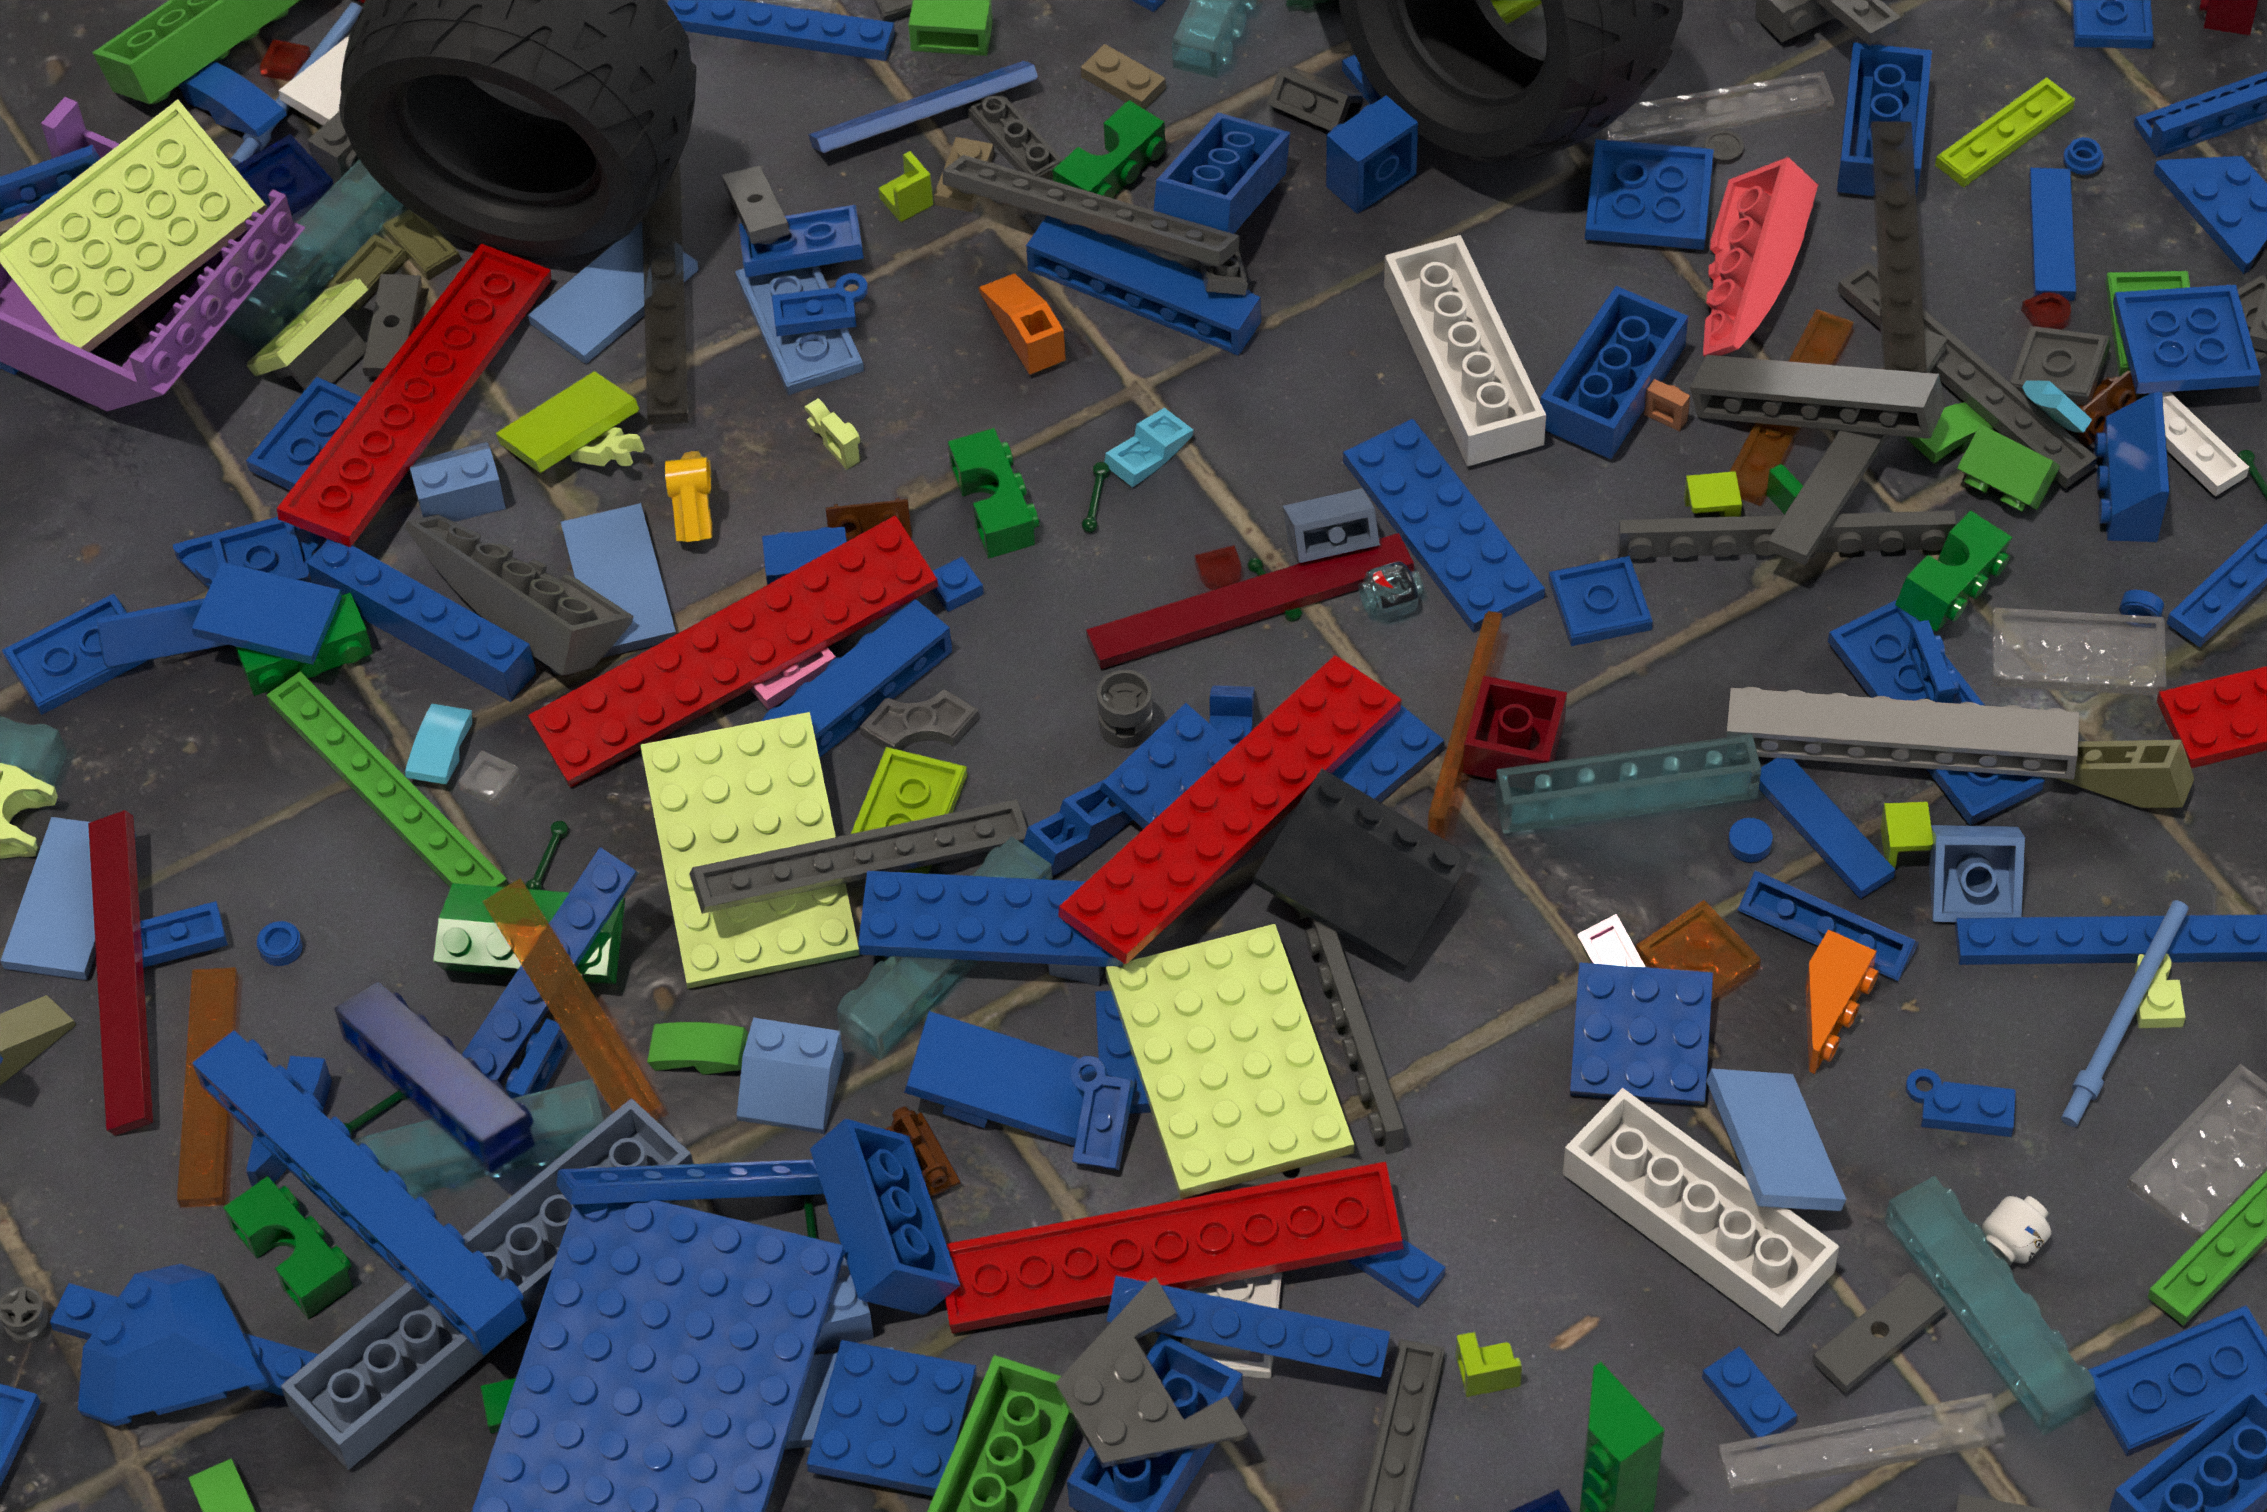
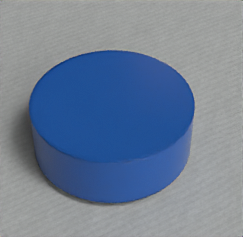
M2129 590L2123 594L2119 611L2126 620L2134 624L2150 626L2160 621L2164 602L2160 597L2151 592Z
M1756 818L1738 820L1732 825L1729 832V850L1741 861H1760L1770 853L1773 839L1772 831L1765 822Z
M277 921L270 923L259 932L257 937V947L260 956L270 965H288L295 961L302 952L303 944L300 933L289 922Z

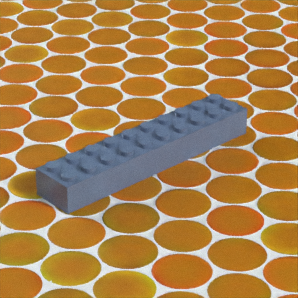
M631 1098L463 1236L464 1246L471 1253L477 1250L480 1251L490 1261L495 1270L494 1274L501 1281L508 1278L519 1288L524 1296L521 1305L526 1317L524 1323H526L539 1311L573 1205H570L556 1185L558 1170L693 1164L692 1155ZM406 1282L281 1385V1389L289 1410L349 1470L487 1354L483 1355Z

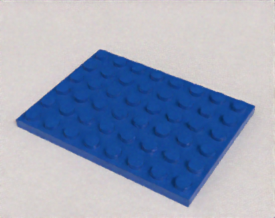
M658 1200L573 1205L472 1512H766L846 1252L844 1246Z

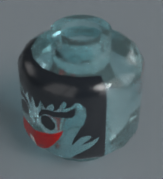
M1396 561L1368 570L1365 573L1364 582L1359 584V594L1368 615L1374 614L1379 620L1386 621L1414 612L1418 606V596L1424 594L1421 577L1416 570L1411 572L1403 562Z

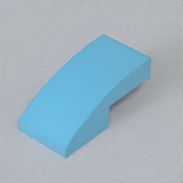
M2026 380L2022 386L2027 397L2061 427L2070 431L2084 433L2092 421L2085 412L2050 381Z
M1163 408L1137 423L1134 436L1106 452L1104 463L1109 466L1113 473L1131 487H1134L1173 457L1192 437L1193 429L1169 410Z
M431 704L412 746L405 770L406 778L447 784L460 761L459 747L472 726V710Z

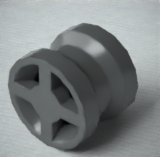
M25 1286L16 1287L7 1291L0 1298V1320L10 1339L17 1343L27 1344L41 1339L46 1334L50 1326V1315L44 1306L40 1294L36 1290ZM29 1313L32 1314V1316H30L29 1319L23 1321V1318L25 1316H27Z

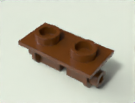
M2126 371L2120 377H2106L2095 388L2092 400L2087 405L2076 404L2092 421L2084 433L2063 429L2069 434L2074 433L2078 435L2079 442L2085 448L2095 441L2096 433H2103L2106 416L2137 401L2131 372Z
M898 497L893 501L845 506L834 504V507L825 508L827 526L830 528L845 527L847 541L895 515L908 535L912 537L908 499L900 500Z
M906 1106L896 1109L892 1114L894 1119L892 1126L885 1129L910 1137L930 1197L961 1184L922 1112L916 1114L915 1111H909Z

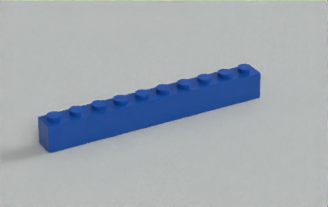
M233 1030L192 1062L202 1088L483 1355L487 1354L526 1321L521 1305L524 1296L519 1288L508 1278L501 1281L494 1274L495 1270L490 1261L480 1251L477 1250L471 1253L464 1246L465 1241L454 1226L450 1223H447L445 1226L435 1219L437 1217L436 1213L424 1198L419 1196L414 1199L407 1193L408 1188L401 1177L392 1169L386 1173L379 1166V1160L374 1152L366 1144L361 1143L357 1146L350 1139L351 1134L337 1117L334 1116L332 1119L326 1117L322 1113L323 1108L312 1093L307 1090L301 1093L294 1087L296 1083L289 1072L281 1065L274 1068L267 1061L268 1056L255 1040L251 1039L246 1042Z

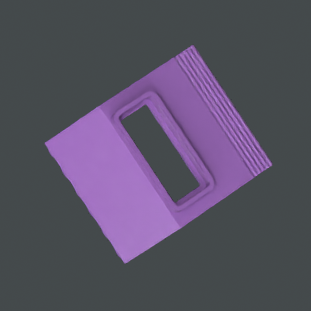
M64 97L41 123L52 159L90 145L94 146L98 155L102 158L119 145V143L87 130L78 102ZM272 190L268 194L271 203L269 208L263 215L254 211L251 214L252 220L247 219L245 221L247 230L235 240L230 239L226 247H223L221 251L201 265L205 268L203 273L197 277V280L184 295L182 294L178 302L173 305L172 309L155 326L154 330L149 333L148 337L136 351L129 356V359L122 367L60 339L0 263V362L105 411H111L162 396L306 227L293 222L286 195ZM32 211L24 213L14 225H16L19 221H21L23 218L29 215Z

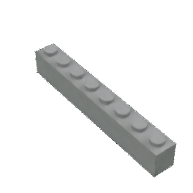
M1757 687L1731 688L1726 754L2074 779L2078 753L2079 712H2069L2060 708L2048 710L2026 709L2016 705L2004 707L1983 706L1973 702H1963L1960 704L1940 703L1930 699H1919L1916 701L1898 700L1886 696H1876L1873 698L1855 697L1843 693H1832L1829 695L1812 694L1800 690H1789L1786 692L1770 691Z

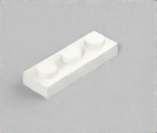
M2162 392L2166 450L2214 496L2219 495L2246 478L2249 466L2171 392Z

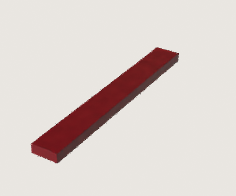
M1396 533L1380 538V545L1302 562L1086 629V636L1100 669H1104L1278 615L1286 610L1300 608L1377 584L1373 579V574L1377 571H1382L1386 580L1400 577L1398 574L1401 572H1397L1399 569H1396L1398 567L1396 561L1403 562L1413 573L1414 562L1400 534ZM1394 563L1395 571L1387 573L1385 570L1392 568L1391 564Z
M126 810L88 823L106 1131L114 1136L153 1123L134 816Z

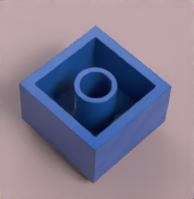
M1386 95L1374 104L1365 106L1359 114L1344 124L1336 125L1327 134L1326 187L1358 214L1415 176L1417 172L1418 122Z

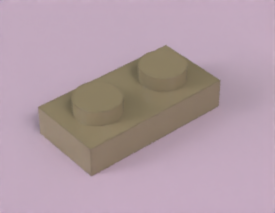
M1106 44L1081 66V78L1124 102L1130 100L1143 109H1146L1166 89L1165 77Z
M956 137L944 169L962 155L991 163L994 157V144ZM942 172L934 193V202L937 206L973 212L979 195L964 194L956 188L943 185Z

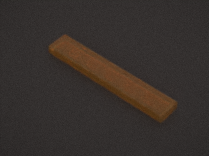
M1816 309L1788 362L1835 365L1853 331L1854 322ZM1754 424L1729 471H1736L1742 500L1761 506L1767 493L1769 470L1779 464H1783L1802 427Z
M1492 611L1485 613L1429 810L1428 831L1444 840L1463 776L1464 742L1483 675L1491 676L1502 632V613Z
M519 878L482 901L613 1113L631 1098L648 1114L660 1107L662 1103L523 880Z
M236 967L192 970L177 1201L180 1207L225 1205L230 1113L202 1088L192 1062L235 1030L238 972Z

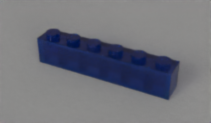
M378 981L334 1008L343 1040L488 1172H494L535 1146L531 1131L534 1121L527 1107L521 1102L515 1103L507 1096L502 1085L495 1079L490 1081L485 1077L471 1057L465 1059L458 1053L455 1045L446 1035L440 1037L432 1029L431 1024L423 1014L419 1013L416 1015L413 1013L398 992L392 994Z

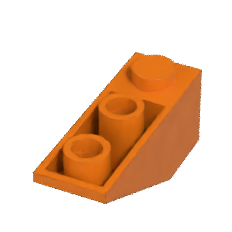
M1014 273L978 287L981 296L1029 375L1066 361L1064 329L1048 303Z
M1829 929L1809 962L1805 984L1809 1072L1813 1074L1817 1072L1823 1059L1830 1062L1834 1057L1841 1040L1837 1036L1842 1026L1851 1027L1860 1007V1004L1856 1003L1861 993L1869 995L1879 974V971L1874 969L1877 951Z

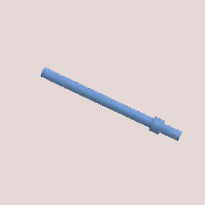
M351 3L293 79L343 40L355 24L362 10L360 5ZM280 96L275 101L284 108L285 112L291 107L282 102ZM279 122L259 137L245 133L243 136L244 142L232 156L230 163L236 169L242 170L256 151H262L271 140L270 133Z
M2177 900L2172 901L2086 1070H2081L2072 1085L2074 1093L2061 1116V1121L2066 1125L2077 1127L2090 1100L2097 1099L2104 1085L2102 1077L2189 910L2185 903Z

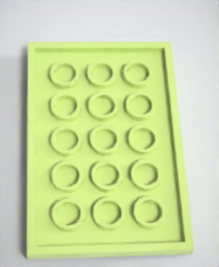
M176 100L1 235L0 263L60 339L90 352L221 251L223 247H226L230 239L235 240L247 230L245 221L247 219L252 220L251 214L254 211L263 215L268 207L181 102Z
M810 712L641 744L688 989L859 955L858 941L845 883L702 914L689 875L692 867L836 837Z
M1275 924L1131 960L1126 965L1123 963V967H1106V977L1180 1199L1354 1153L1353 1139Z

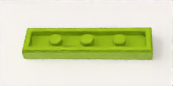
M2046 77L1937 155L1935 166L1964 188L2072 110L2075 99Z

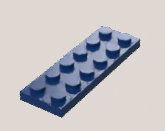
M1413 418L1343 452V463L1394 530L1400 534L1404 543L1473 633L1544 599V586Z
M1897 600L1829 632L1828 643L1871 698L1886 696L1891 699L1912 701L1928 699L1908 650L1912 623L1919 621L1896 606ZM1945 655L1944 661L1948 670L1953 669L1955 671L1959 684V692L1954 695L1953 703L1973 702L1985 706ZM1927 769L1970 826L2042 791L2044 779L2036 776Z
M867 871L858 943L859 955L1123 967V962L1058 917L1059 906L1086 881Z

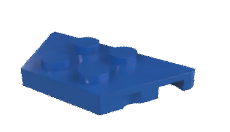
M2243 156L2168 159L2155 162L2153 173L2243 274L2249 272L2254 259L2261 250L2264 251L2267 247V183Z
M278 517L172 545L177 560L206 587L210 588L221 562L312 583L307 561L324 544L325 538L278 520Z

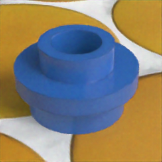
M2086 137L2073 140L2066 147L2063 155L2065 166L2070 171L2081 175L2097 172L2101 168L2104 159L2100 145L2095 140Z

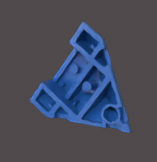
M183 1264L134 1274L83 1346L78 1411L81 1415L112 1426H119L131 1423L132 1416L153 1410L157 1415H162L227 1398V1391L249 1386L252 1391L269 1387L254 1359L255 1356L235 1314L223 1295L222 1287L214 1274Z

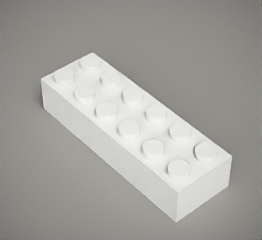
M1461 235L1385 255L1384 287L1466 465L1471 466L1544 445L1546 413Z
M1624 1088L1565 1147L1563 1175L1777 1334L1835 1272L1839 1245L1788 1208L1757 1206L1747 1179Z

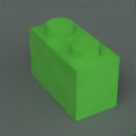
M913 0L908 24L911 51L987 56L993 24L991 0Z
M1980 424L1957 469L1967 475L1964 480L1965 483L1984 493L1987 492L1989 487H1992L2004 493L2000 501L2019 511H2023L2026 505L2038 510L2061 466L2053 460Z

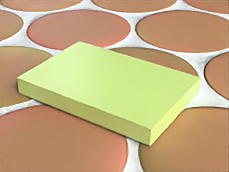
M354 279L325 289L253 356L246 366L255 376L287 367L369 289L360 279Z

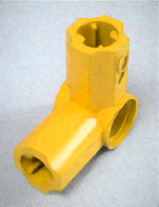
M699 451L685 452L680 460L665 461L666 488L668 497H672L676 541H701L713 536L708 494H711L710 460L707 457L703 458Z

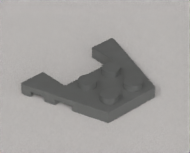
M1156 1277L1139 1291L1055 1383L1058 1393L1102 1468L1162 1456V1453L1189 1448L1194 1450L1208 1447V1444L1228 1440L1230 1442L1240 1441L1248 1437L1246 1427L1227 1396L1192 1416L1183 1419L1138 1344L1137 1340L1177 1317L1176 1310Z

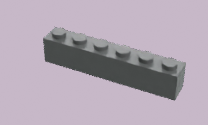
M1706 355L1690 386L1698 418L1918 438H1931L1946 406L1939 374Z

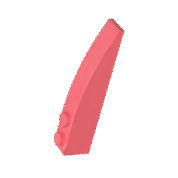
M1789 157L1734 177L1728 181L1710 241V250L1715 254V262L1709 265L1708 276L1713 280V289L1707 292L1706 304L1711 307V314L1705 319L1704 357L1706 355L1722 356L1738 350L1765 318L1790 275L1804 240V233L1813 209L1818 184Z

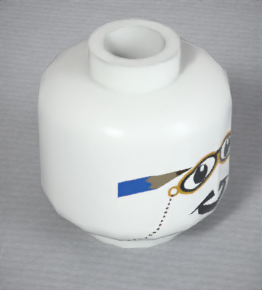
M2008 1196L2004 1198L1984 1221L1982 1230L1985 1239L1982 1242L1991 1254L2007 1265H2011L2013 1261L2021 1264L2027 1263L2051 1236V1228L2045 1219L2049 1213L2040 1202L2030 1196H2027L2025 1200Z

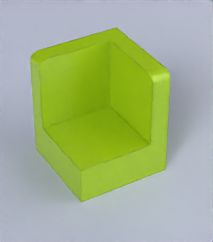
M911 151L903 154L904 174L878 188L879 199L900 223L933 205L931 174Z
M1736 471L1686 476L1685 506L1691 507L1693 513L1719 511L1720 517H1741L1742 501Z
M1928 802L1884 803L1880 825L1884 858L1894 868L1896 867L1898 851H1922L1933 848V834Z
M1475 1332L1456 1336L1455 1357L1466 1397L1521 1386L1520 1358H1514L1509 1343L1505 1342L1479 1348Z

